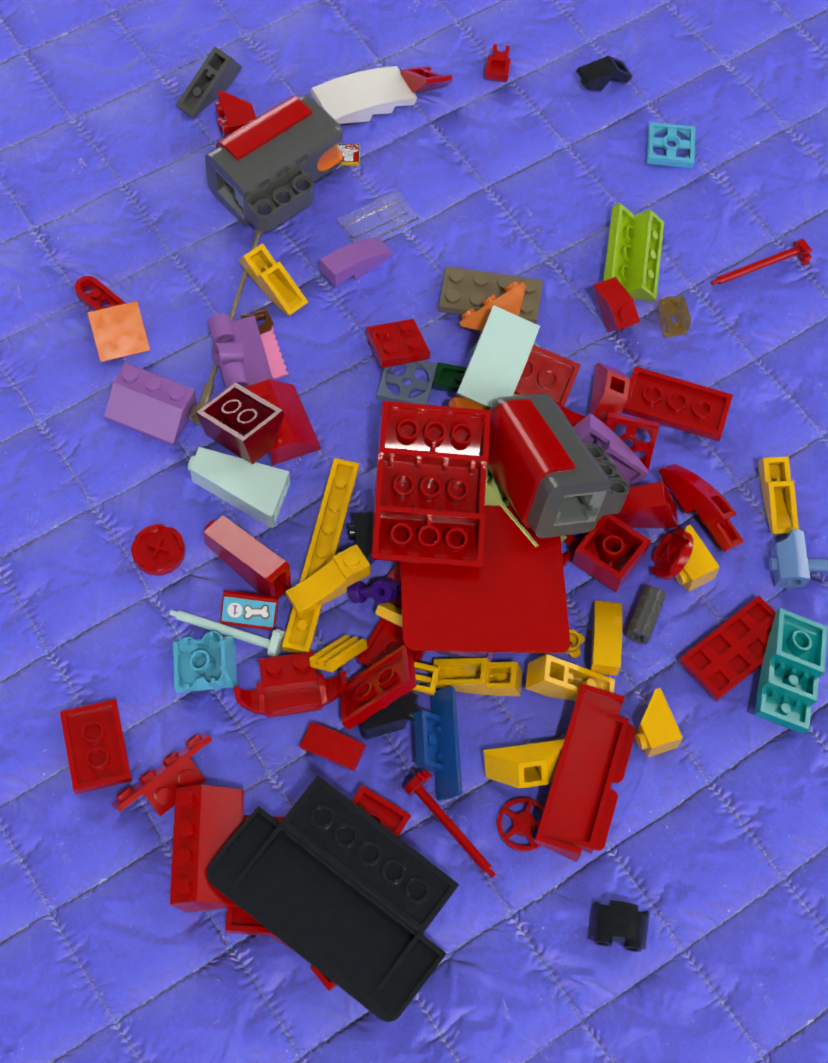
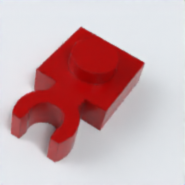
M497 44L493 45L492 56L488 55L485 79L508 81L511 58H508L509 46L506 45L505 51L500 52L497 50Z

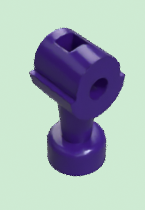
M391 578L378 580L370 586L360 581L349 587V597L354 604L364 603L368 598H373L377 603L384 604L393 602L394 599L401 596V583Z

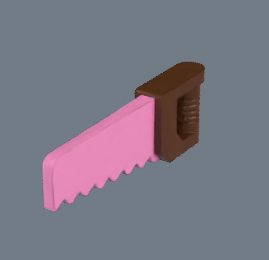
M263 308L247 315L245 313L241 314V319L255 316L256 322L265 320L263 324L258 325L272 378L276 380L289 375V372L286 371L287 367L284 365V359H282L280 347L277 346L278 341L275 340L276 335L273 334V321L267 309Z

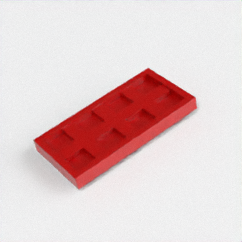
M757 596L682 656L679 663L718 702L762 666L776 612L760 596Z

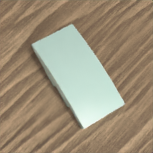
M493 305L456 395L489 410L495 399L513 396L540 326Z

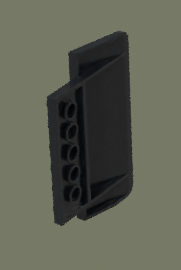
M318 775L281 822H278L258 806L207 868V879L211 885L382 1021L392 1022L402 1015L447 954L426 938L423 933L450 899L459 884Z

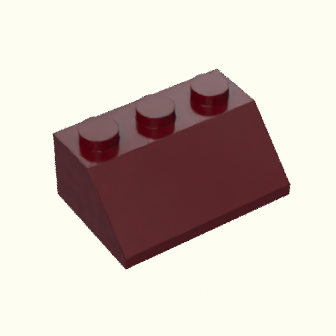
M236 382L196 412L208 437L251 464H254L273 449L284 417L282 409Z

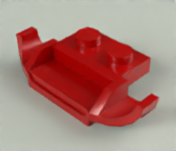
M314 651L259 659L262 683H256L257 689L243 690L240 686L234 687L235 699L244 709L255 714L266 715L267 718L322 710L323 706L333 702L345 690L347 686L346 671H340L334 678L324 679L323 674H317V669L310 665L309 658L314 655Z

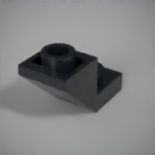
M611 56L603 57L576 70L581 78L580 82L585 88H592L598 91H602L611 79L628 83L633 77L623 61Z

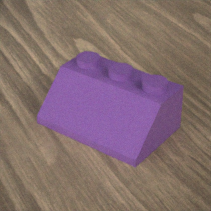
M124 363L112 384L104 417L109 421L175 446L189 421L192 406L197 405L195 389Z

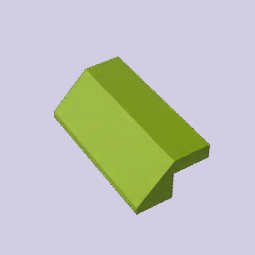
M621 203L612 207L603 281L616 277L633 299L653 302L657 299L664 221L651 209L633 215Z

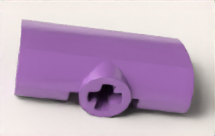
M219 314L208 320L213 341V361L216 366H220L226 389L235 382L242 387H246L267 379L273 380L255 316L231 321L229 315Z

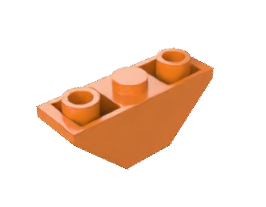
M514 281L504 288L506 293L497 298L494 294L482 302L484 307L477 311L474 307L461 315L463 320L459 322L460 325L465 328L482 331L493 305L519 316L526 288L525 283L518 284L517 281Z

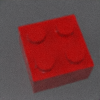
M612 514L603 515L598 520L595 528L586 535L575 549L572 563L616 593L645 557L651 540Z

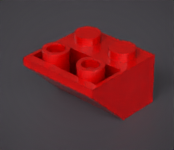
M218 91L219 102H215V107L220 118H217L219 132H223L225 135L222 136L224 139L255 119L256 115L251 103L227 92Z

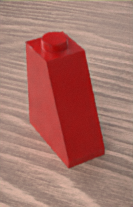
M663 481L630 487L622 510L617 514H612L631 528L679 527L677 504Z

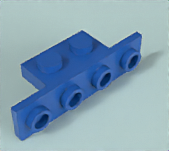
M452 686L437 690L435 696H431L432 713L425 710L414 712L416 766L435 773L438 801L462 794L456 690Z

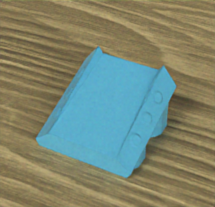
M212 631L207 632L202 639L185 637L180 641H174L175 692H193L234 688L239 684L236 669L237 646L233 637H223L218 632Z

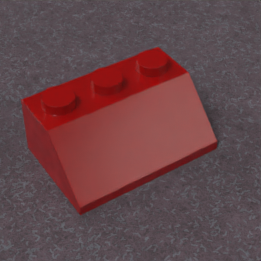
M267 379L244 387L284 412L273 449L267 453L272 466L321 449L294 385Z

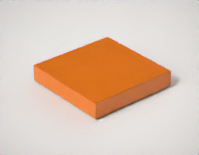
M137 301L88 312L101 363L150 351Z

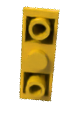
M565 739L483 750L485 776L488 779L519 789L548 785L553 781Z

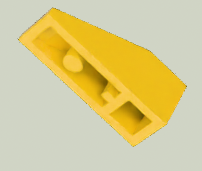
M546 654L528 663L525 689L538 694L576 701L581 683L614 693L615 679Z

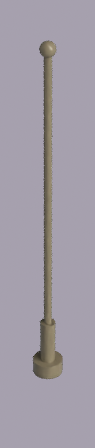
M254 229L255 237L250 251L257 247L259 238L264 233L263 231ZM245 269L229 315L231 321L234 319L248 273ZM215 364L213 365L209 381L204 385L198 405L192 406L189 414V419L201 425V422L196 412L211 400L215 387L213 382L218 366Z

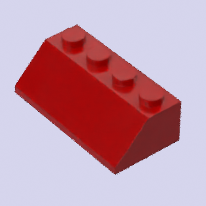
M209 785L176 788L170 905L187 913L239 907L210 884L207 879V868L243 824L244 791L242 789Z

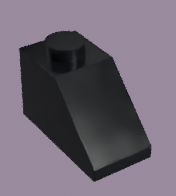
M412 692L402 695L385 709H381L368 717L361 727V737L367 740L404 729L408 721H414V712L420 710V707L417 706L418 695Z

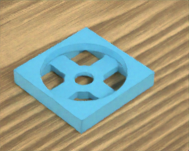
M649 122L646 164L693 168L695 163L696 126ZM667 132L664 138L655 137L660 133ZM677 133L685 137L687 140H681L677 136ZM673 141L676 145L670 147L667 145V142ZM653 147L664 148L666 156L656 155ZM679 149L690 150L689 155L685 158L676 157V151Z

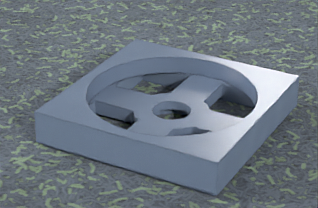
M423 360L401 364L400 366L406 367L405 373L401 376L389 374L390 369L394 366L384 368L377 392V400L428 405L438 363ZM416 369L424 370L429 377L428 382L416 379ZM405 379H410L412 384L405 386L402 382ZM386 384L397 386L400 390L399 395L393 394ZM415 390L423 392L417 397L409 398V394Z

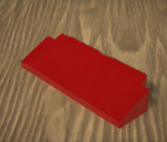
M582 683L535 838V843L575 862H578L582 850L592 854L593 850L601 851L605 847L618 800L617 792L610 788L612 783L618 784L624 778L636 734V728L628 724L630 719L619 716L625 696Z

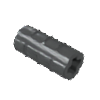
M654 586L644 587L634 615L630 620L631 623L626 634L628 639L639 644L649 643L666 598V593L663 590Z

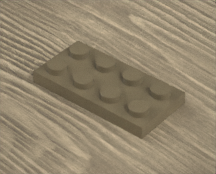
M446 266L438 312L462 315L473 307L477 311L484 307L482 303L484 300L494 294L497 298L506 293L504 290L506 286L517 281L518 284L524 282L526 285L519 317L537 324L543 280Z

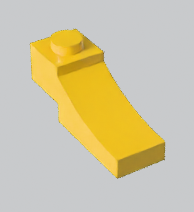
M356 544L333 556V559L319 571L285 591L286 597L297 615L301 617L346 593L348 586L369 576L371 565Z

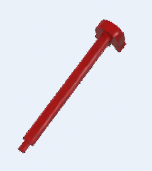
M801 238L793 242V248L720 275L715 280L710 281L712 286L715 284L720 285L795 255L803 266L810 264L809 259L812 258L809 253L812 252V248Z
M423 770L421 773L418 772L403 790L409 796L415 793L478 867L493 878L496 874L491 869L492 866L424 789L423 785L433 776L428 770Z

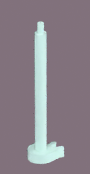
M171 610L169 614L176 617L177 620L268 649L267 655L271 657L279 656L286 633L279 629L273 630L270 640L180 610L178 612Z

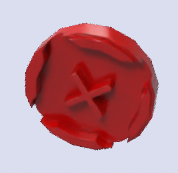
M163 524L147 526L139 531L131 546L132 557L136 566L144 573L154 576L170 574L176 570L183 562L186 552L181 534L176 529L165 527Z
M677 528L674 530V534L668 533L665 535L654 551L652 561L655 562V565L651 566L653 574L662 580H670L678 575L692 554L694 546L693 537L683 529Z

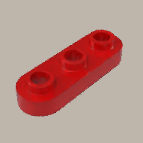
M83 276L75 283L77 297L93 311L126 304L95 277Z

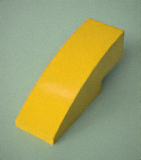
M263 243L239 260L240 264L259 288L287 316H290L308 303V300L281 262L276 263Z
M789 456L762 458L758 461L759 477L771 534H789L792 529L799 530L794 480L791 481Z
M595 600L590 670L600 674L618 676L621 668L622 603Z
M488 658L434 659L433 666L441 667L436 688L443 689L452 686L455 687L457 692L521 696L523 670L518 662H490Z

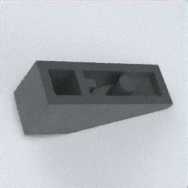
M214 46L176 106L193 118L197 117L218 98V91H226L243 67Z

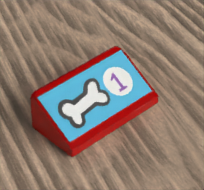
M224 590L220 616L221 624L264 630L275 629L278 615V597Z

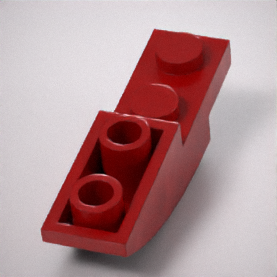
M676 464L663 467L658 471L663 477L664 484L671 489L677 498L678 505L687 514L697 511L700 521L707 526L714 537L715 543L724 552L737 548L744 542L730 521L737 513L725 498L707 481Z

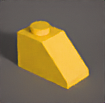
M691 524L686 526L685 531L689 532L693 537L694 546L692 554L682 571L675 576L677 582L683 585L687 592L715 579L720 568Z
M661 688L655 689L636 732L637 734H635L636 743L640 750H644L647 758L678 748L683 739Z

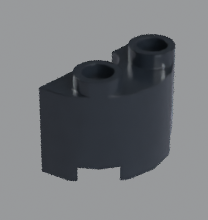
M610 900L608 906L596 901L591 904L587 939L594 940V943L600 946H612V942L623 943L624 949L632 952H641L642 949L646 950L650 913L648 910L638 911V905L628 902Z

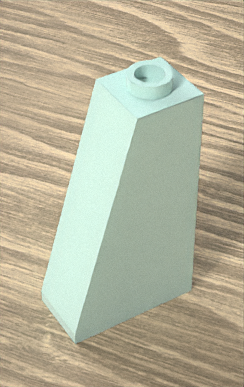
M199 447L196 455L191 456L188 464L192 482L262 524L274 529L290 486L289 471L257 462L251 464L242 458Z

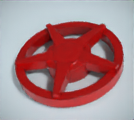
M517 798L509 801L503 806L498 815V834L508 847L516 851L529 852L541 847V845L534 843L532 836L535 827H539L541 820H535L530 812L531 805L539 809L542 814L545 807L531 798ZM517 804H527L525 812L518 814L508 809ZM504 814L513 820L512 829L506 835L502 829V817ZM517 834L520 837H526L530 845H517L511 842L509 838Z

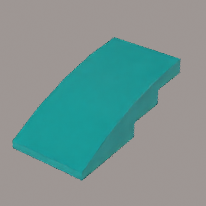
M782 608L777 610L763 659L755 716L802 734L810 730L811 705L817 702L819 677L825 673L827 626Z

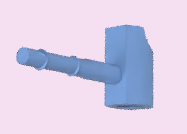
M792 529L785 540L776 543L771 550L769 570L774 573L776 587L786 589L803 588L810 581V572H828V559H808L804 531Z

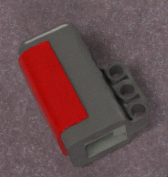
M291 96L217 142L216 149L205 155L208 187L215 198L243 226L252 224L259 231L268 232L312 204L314 200V182L340 166L343 155L338 148V143L343 137L342 127L310 96Z
M539 393L505 396L495 399L490 407L487 467L525 527L533 529L539 538L586 533L595 528L597 521L601 519L602 515L617 514L622 510L630 490L628 483L601 446L583 442L551 396Z

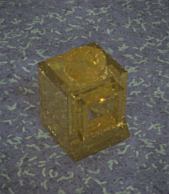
M670 296L660 299L656 312L662 328L663 338L687 335L692 320L684 296ZM675 316L677 323L672 324L670 317Z

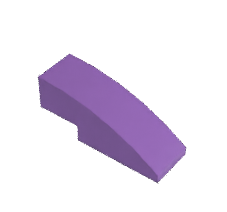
M378 237L364 239L346 245L320 259V271L337 287L350 277L356 280L392 257L393 252Z
M591 413L573 427L584 443H594L605 450L629 487H632L648 475L647 468L633 451L610 428Z

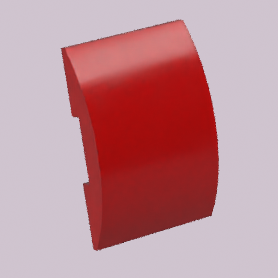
M392 401L382 402L374 497L372 560L483 568L486 515L484 514L491 410Z

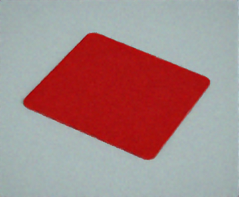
M485 505L482 569L400 562L404 646L412 651L559 654L568 651L571 642L561 536L537 537L533 529L524 526L513 507L506 506L539 546L535 547L501 506Z

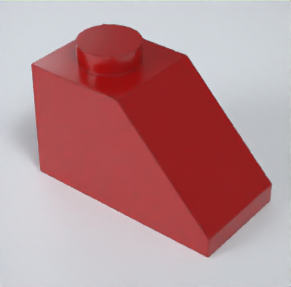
M616 277L592 285L607 332L617 331L640 322L633 298Z

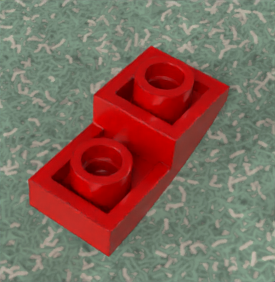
M311 722L299 748L310 754L327 759L332 764L355 772L366 745L339 732Z

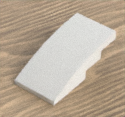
M397 66L352 73L315 86L310 91L316 102L339 124L370 122L372 115L390 114L395 106L414 105L417 100L416 95L401 76Z

